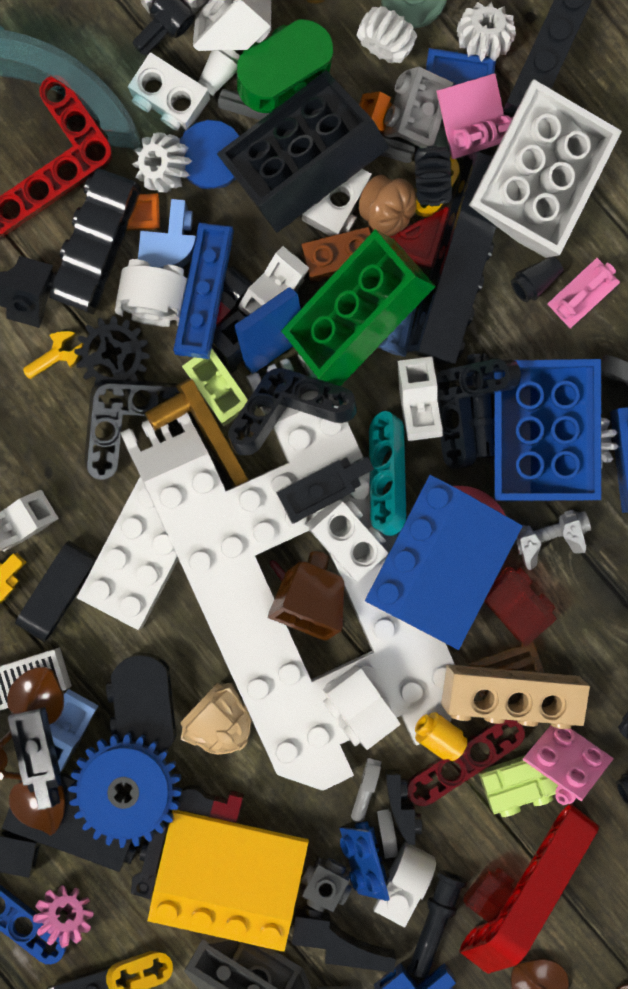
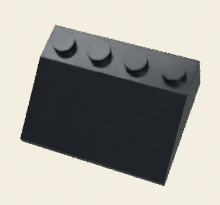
M326 70L219 151L217 155L275 232L278 233L341 184L348 181L349 178L374 161L388 150L389 147L373 119Z

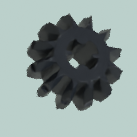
M427 146V148H418L415 153L417 200L421 205L440 206V204L449 203L452 199L450 151L447 147Z

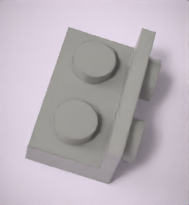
M421 67L404 71L398 77L395 84L396 96L393 105L385 115L384 124L386 127L383 135L389 138L398 136L422 148L433 146L442 121L436 91L453 86V82Z

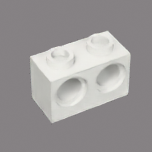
M151 52L128 85V89L133 97L132 102L146 112H149L151 109L162 115L160 120L176 131L180 127L186 131L193 126L210 100L209 91L206 87ZM158 80L162 83V86L157 92L150 93L145 91V86L148 82ZM178 99H188L191 102L189 108L185 111L175 110L173 105Z
M338 500L322 509L305 526L349 576L358 582L389 554L382 547L386 540L373 526L367 529L359 519L363 514L350 500L346 503ZM337 516H344V528L336 533L331 532V521ZM360 542H367V553L363 557L354 558V547Z

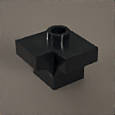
M19 256L16 265L12 269L0 272V306L6 308L7 319L40 328L44 318L45 306L51 292L48 290V283L53 274V265Z

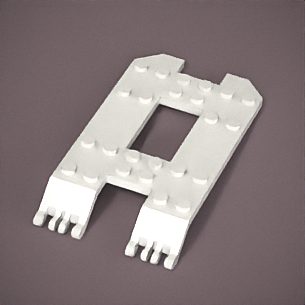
M298 355V359L302 367H304L306 374L318 379L303 358ZM286 358L280 361L282 368L294 371L289 359ZM275 364L268 366L267 372L276 369ZM258 373L246 376L252 393L261 381ZM307 391L301 395V399L312 400L317 397L318 392ZM267 406L260 407L264 415H267L272 409ZM287 407L273 430L288 463L225 491L211 457L188 413L176 419L180 423L184 431L183 433L172 437L168 424L160 428L165 439L161 443L148 420L142 422L145 435L149 437L152 447L140 451L136 443L138 441L132 429L130 430L129 428L120 432L277 775L322 791L354 776L340 744L349 741L342 730L347 724L340 715L334 718L322 701L327 698L323 689L355 665L363 670L396 718L402 717L416 746L420 743L415 739V726L423 715L437 712L449 722L452 718L441 705L447 664L455 665L446 643L365 602L387 556L356 582L329 553L338 575L344 580V589L372 651L310 679L287 626L267 618L274 597L255 555L309 531L305 525L321 511L319 510L292 524L276 491L337 459L341 460L347 457L351 464L362 458V453L348 422L334 423ZM370 472L358 478L361 486L357 487L355 492L340 499L344 503L350 500L361 511L363 516L359 520L367 529L372 526L370 521ZM337 516L331 521V532L336 533L344 528L345 517ZM378 531L386 540L382 547L389 553L398 535L388 536ZM360 542L354 547V558L363 557L367 553V542Z

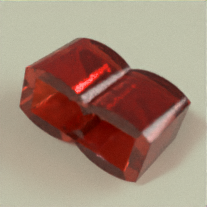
M507 567L496 577L484 602L523 646H528L557 620L552 613L556 608L544 594L537 596L529 586L533 581L520 567L516 571L512 567Z

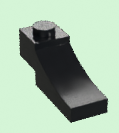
M309 905L304 906L303 910L296 909L292 945L325 949V964L394 973L396 957L393 949L375 946L345 933L330 921V913L320 912Z

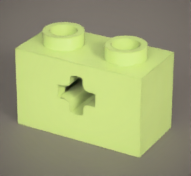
M211 349L210 359L194 357L182 366L190 379H193L199 392L223 426L237 418L248 399L213 349Z

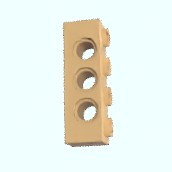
M447 664L441 705L451 718L460 721H469L471 717H481L487 722L496 724L505 723V720H516L519 724L525 726H538L540 722L551 723V726L559 729H571L572 725L584 726L590 685L580 676ZM488 690L485 699L474 701L477 692ZM518 692L521 693L518 702L508 704L511 695ZM554 695L552 704L542 707L543 700L548 696Z

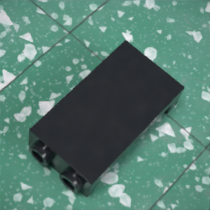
M61 773V785L64 789L66 801L65 813L60 827L53 835H48L41 830L23 824L13 815L9 807L2 829L120 872L124 863L131 864L137 846H134L132 839L127 840L124 848H120L119 839L115 838L109 846L106 845L107 836L103 834L98 839H93L96 831L93 827L85 831L82 829L86 822L85 818L75 819L74 817L80 810L79 805L70 806L69 803L77 796V793L68 791V787L71 784L77 783L78 780L73 779L69 775Z

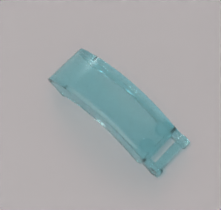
M0 26L1 77L21 79L41 85L46 78L51 76L75 92L88 113L98 122L101 129L106 132L109 137L108 142L110 146L129 149L143 147L142 140L128 111L114 92L92 70L70 54L49 43L24 34L6 31ZM60 86L51 88L64 96L66 95V90Z

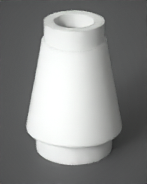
M234 50L211 51L198 83L206 87L209 94L214 96L216 91L237 72V63L240 55Z

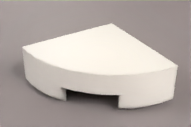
M389 809L377 811L385 859L397 857L398 849L391 812H389Z

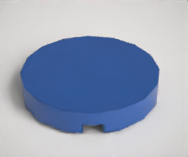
M206 120L195 123L184 132L180 139V144H185L189 148L184 157L193 161L185 167V170L190 175L186 177L190 183L201 189H219L227 187L236 180L217 155L219 151L239 137L231 126L222 121Z

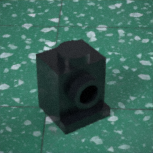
M239 310L215 328L212 343L213 351L231 373L237 370L236 366L243 361L234 326L245 318Z

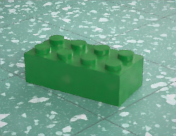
M375 229L281 332L318 379L341 386L435 288V285L396 240Z

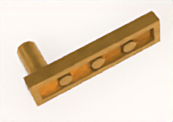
M187 379L176 386L180 392L179 394L145 412L148 421L155 431L191 412L231 486L235 487L249 481L193 379Z

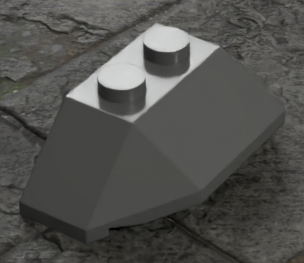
M220 937L202 939L184 970L198 989H311L304 969L275 950Z

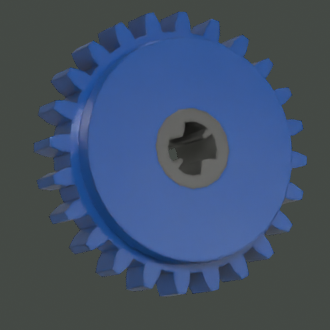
M126 733L123 741H119L118 736L113 734L110 737L109 745H107L106 741L100 739L97 742L98 751L92 747L85 751L89 760L81 757L77 760L76 763L82 770H74L71 773V777L78 780L77 783L71 784L68 787V791L77 793V796L69 802L70 806L79 805L80 810L74 815L75 819L84 817L86 822L82 829L85 831L93 827L96 830L93 839L96 840L103 834L107 836L106 845L109 846L114 838L119 839L120 848L125 847L128 839H132L135 847L139 846L141 836L143 835L148 842L152 841L154 838L152 830L155 829L162 834L165 830L162 821L171 823L174 819L169 809L178 810L180 805L178 801L173 800V797L180 796L182 793L181 788L174 787V783L180 781L181 775L171 773V770L176 766V762L166 763L164 759L168 751L156 752L155 749L158 743L156 741H153L149 746L145 745L144 735H141L134 742L132 741L131 733ZM121 782L123 786L126 783L132 786L130 792L132 797H129L128 793L124 797L119 794Z

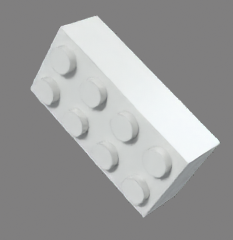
M139 477L77 596V599L137 630L144 627L179 560L141 477Z

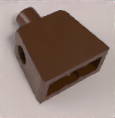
M318 551L311 552L308 562L300 561L286 572L267 618L324 641L342 631L344 580L341 576L327 571L330 559L327 554Z

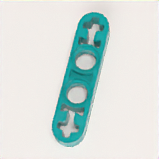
M383 411L373 418L369 428V457L374 470L370 471V521L376 530L385 535L393 536L400 532L406 522L404 424L401 419L391 412ZM392 451L390 459L383 465L382 462L385 455ZM392 480L391 489L383 495L385 485Z

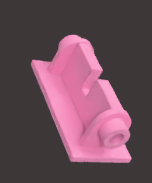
M596 258L547 305L571 329L620 283L614 276L616 270L608 262L604 265Z

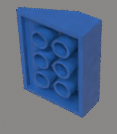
M601 359L515 360L521 371L519 384L512 390L495 393V501L601 500ZM505 371L494 373V379L505 377Z
M429 475L365 602L459 650L523 525L463 491Z

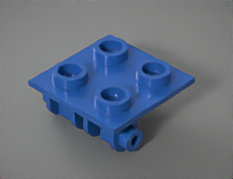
M368 821L355 824L356 829L340 827L342 835L340 846L343 854L349 860L351 868L349 878L352 887L360 895L389 901L390 898L385 884L388 879L384 865L380 863L382 862V857L377 855V852L380 850L379 847H375L377 840L373 827H369Z

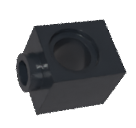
M1 829L0 872L29 878L36 869L41 843Z

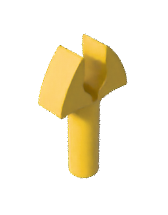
M70 331L50 334V338L54 341L52 349L23 368L26 377L29 379L34 378L59 360L67 361L71 368L75 366L81 356L76 355L74 350L83 348V344H79L69 352H61V350L64 348V343L77 336V334Z

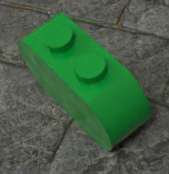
M296 20L288 26L282 25L278 27L269 38L261 43L255 42L248 50H244L237 63V91L243 103L254 111L270 113L327 70L330 73L333 43L329 33L316 22Z

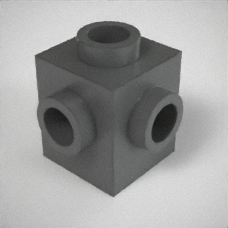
M319 856L313 866L308 864L300 880V884L303 885L302 896L306 898L305 903L320 912H323L324 909L334 912L337 904L343 906L352 889L348 885L349 873L345 871L346 867L334 859L328 858L324 860ZM324 883H328L332 886V890L328 893L319 887Z

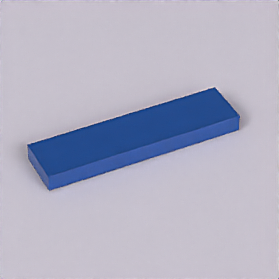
M199 223L173 349L175 355L210 359L234 235L233 226Z

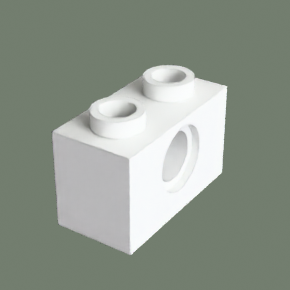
M361 169L349 178L348 181L341 184L320 202L302 214V221L329 236L350 232L357 219L353 212L359 204L362 191L371 180L372 174ZM342 192L349 197V202L345 206L338 207L330 201L331 196L334 193Z

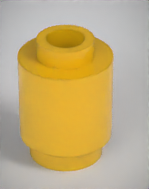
M437 712L423 715L416 723V741L441 759L455 761L466 749L467 738L463 736V731Z

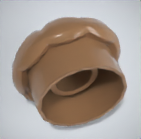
M377 175L366 184L359 200L360 215L369 223V228L372 232L376 229L389 237L394 236L408 226L410 218L416 212V190L406 179L397 178L392 180L386 175Z

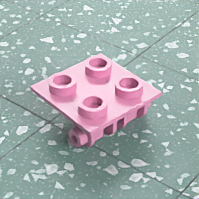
M495 73L436 91L452 159L500 144L513 117L504 115Z
M550 725L525 755L523 761L558 785L556 788V800L562 805L573 803L576 798L582 802L614 758L574 730L559 729Z

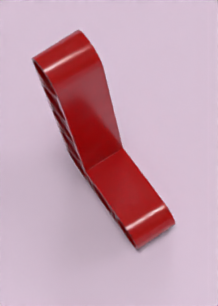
M50 76L46 78L39 88L40 97L73 147L0 196V239L87 181L90 175H94L97 168L103 170L111 162L112 150L109 142L69 83L62 77ZM54 86H60L66 90L64 99L58 103H53L47 99L48 91ZM74 115H80L86 119L85 127L79 132H73L67 128L68 120ZM100 144L105 147L106 154L102 160L92 161L87 157V150L91 145ZM66 163H72L77 167V174L70 181L62 180L59 177V169ZM38 182L46 183L49 187L48 195L42 200H35L31 196V188ZM15 201L20 206V213L15 219L8 220L3 215V207L6 203Z
M567 805L554 821L497 919L473 928L462 942L459 952L487 974L519 964L530 950L596 836L599 825L574 805Z

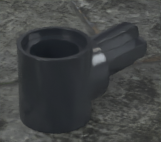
M156 0L150 10L152 21L133 40L132 44L140 54L148 56L167 35L171 38H178L184 34L194 22L196 14L181 0Z

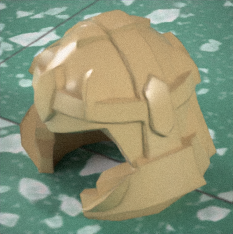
M217 682L206 696L180 722L183 727L181 740L194 746L198 745L204 751L216 755L240 751L247 745L252 719L233 683L220 684Z

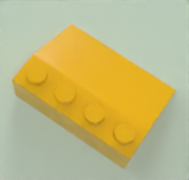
M172 810L174 819L169 823L147 921L284 952L309 839L180 810Z

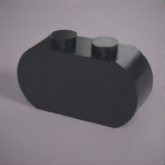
M150 653L134 654L117 665L111 675V682L106 684L108 702H114L115 716L110 717L111 734H116L119 741H123L125 734L131 733L132 741L134 742L141 735H144V744L149 746L153 741L158 742L155 751L160 753L168 750L177 736L170 667L163 659Z

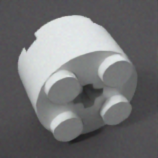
M130 259L128 266L124 267L121 272L115 312L122 317L124 311L131 313V320L142 324L169 327L170 320H176L178 326L188 280L183 276L184 269L175 265H164L163 269L151 267L144 260Z

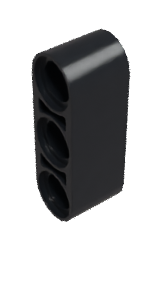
M68 540L20 612L15 624L45 643L85 583L97 557Z

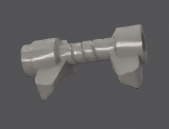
M569 510L560 515L559 523L533 531L531 526L523 525L514 545L518 554L522 555L527 569L532 570L537 566L541 543L563 536L573 553H585L586 544L583 534L591 531V525L585 511L578 513L574 510Z

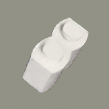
M357 665L323 689L327 698L322 702L334 718H337L339 715L343 718L347 726L342 730L354 746L360 743L368 750L401 725L372 682Z

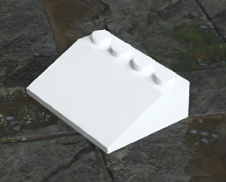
M533 79L469 206L515 241L545 258L558 256L561 254L622 131Z

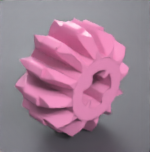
M60 886L57 895L54 891L48 890L45 893L46 901L39 900L36 903L35 907L42 913L35 914L33 922L44 924L37 930V934L41 936L48 932L50 934L47 939L48 945H52L57 937H59L61 947L65 948L69 944V938L77 944L82 940L80 932L88 933L91 926L85 920L91 919L94 914L91 910H83L90 902L88 897L83 898L81 901L76 899L79 895V889L74 888L68 896L66 887ZM62 910L68 912L66 918H70L65 923H61L58 920L60 917L59 913Z

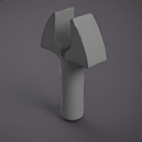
M371 758L367 759L362 773L360 788L351 813V818L354 821L362 822L365 818L372 793L375 792L382 761Z

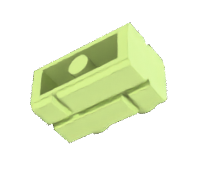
M525 755L487 767L479 772L490 809L494 815L500 813L501 817L517 814L521 811L520 806L533 802L534 806H541L554 800L552 795L556 794L558 785L523 761Z

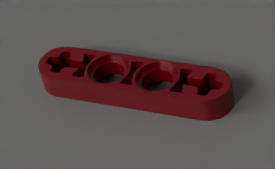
M505 720V723L490 724L467 740V746L463 754L454 761L461 768V772L456 779L447 780L442 776V766L450 760L439 758L409 779L407 783L409 799L418 806H428L516 749L525 737L523 726L516 720ZM507 724L510 728L516 726L517 730L513 733L515 739L509 741L507 738H503L497 742L502 748L496 752L494 744L486 736L492 733L493 738L496 739L503 734L501 728L503 725ZM483 742L488 745L489 755L485 760L475 761L471 758L470 749L475 743ZM435 770L438 780L444 787L438 790L435 783L428 788V797L424 798L421 794L415 796L413 794L417 790L415 784L419 781L424 785L431 782L433 778L429 773Z

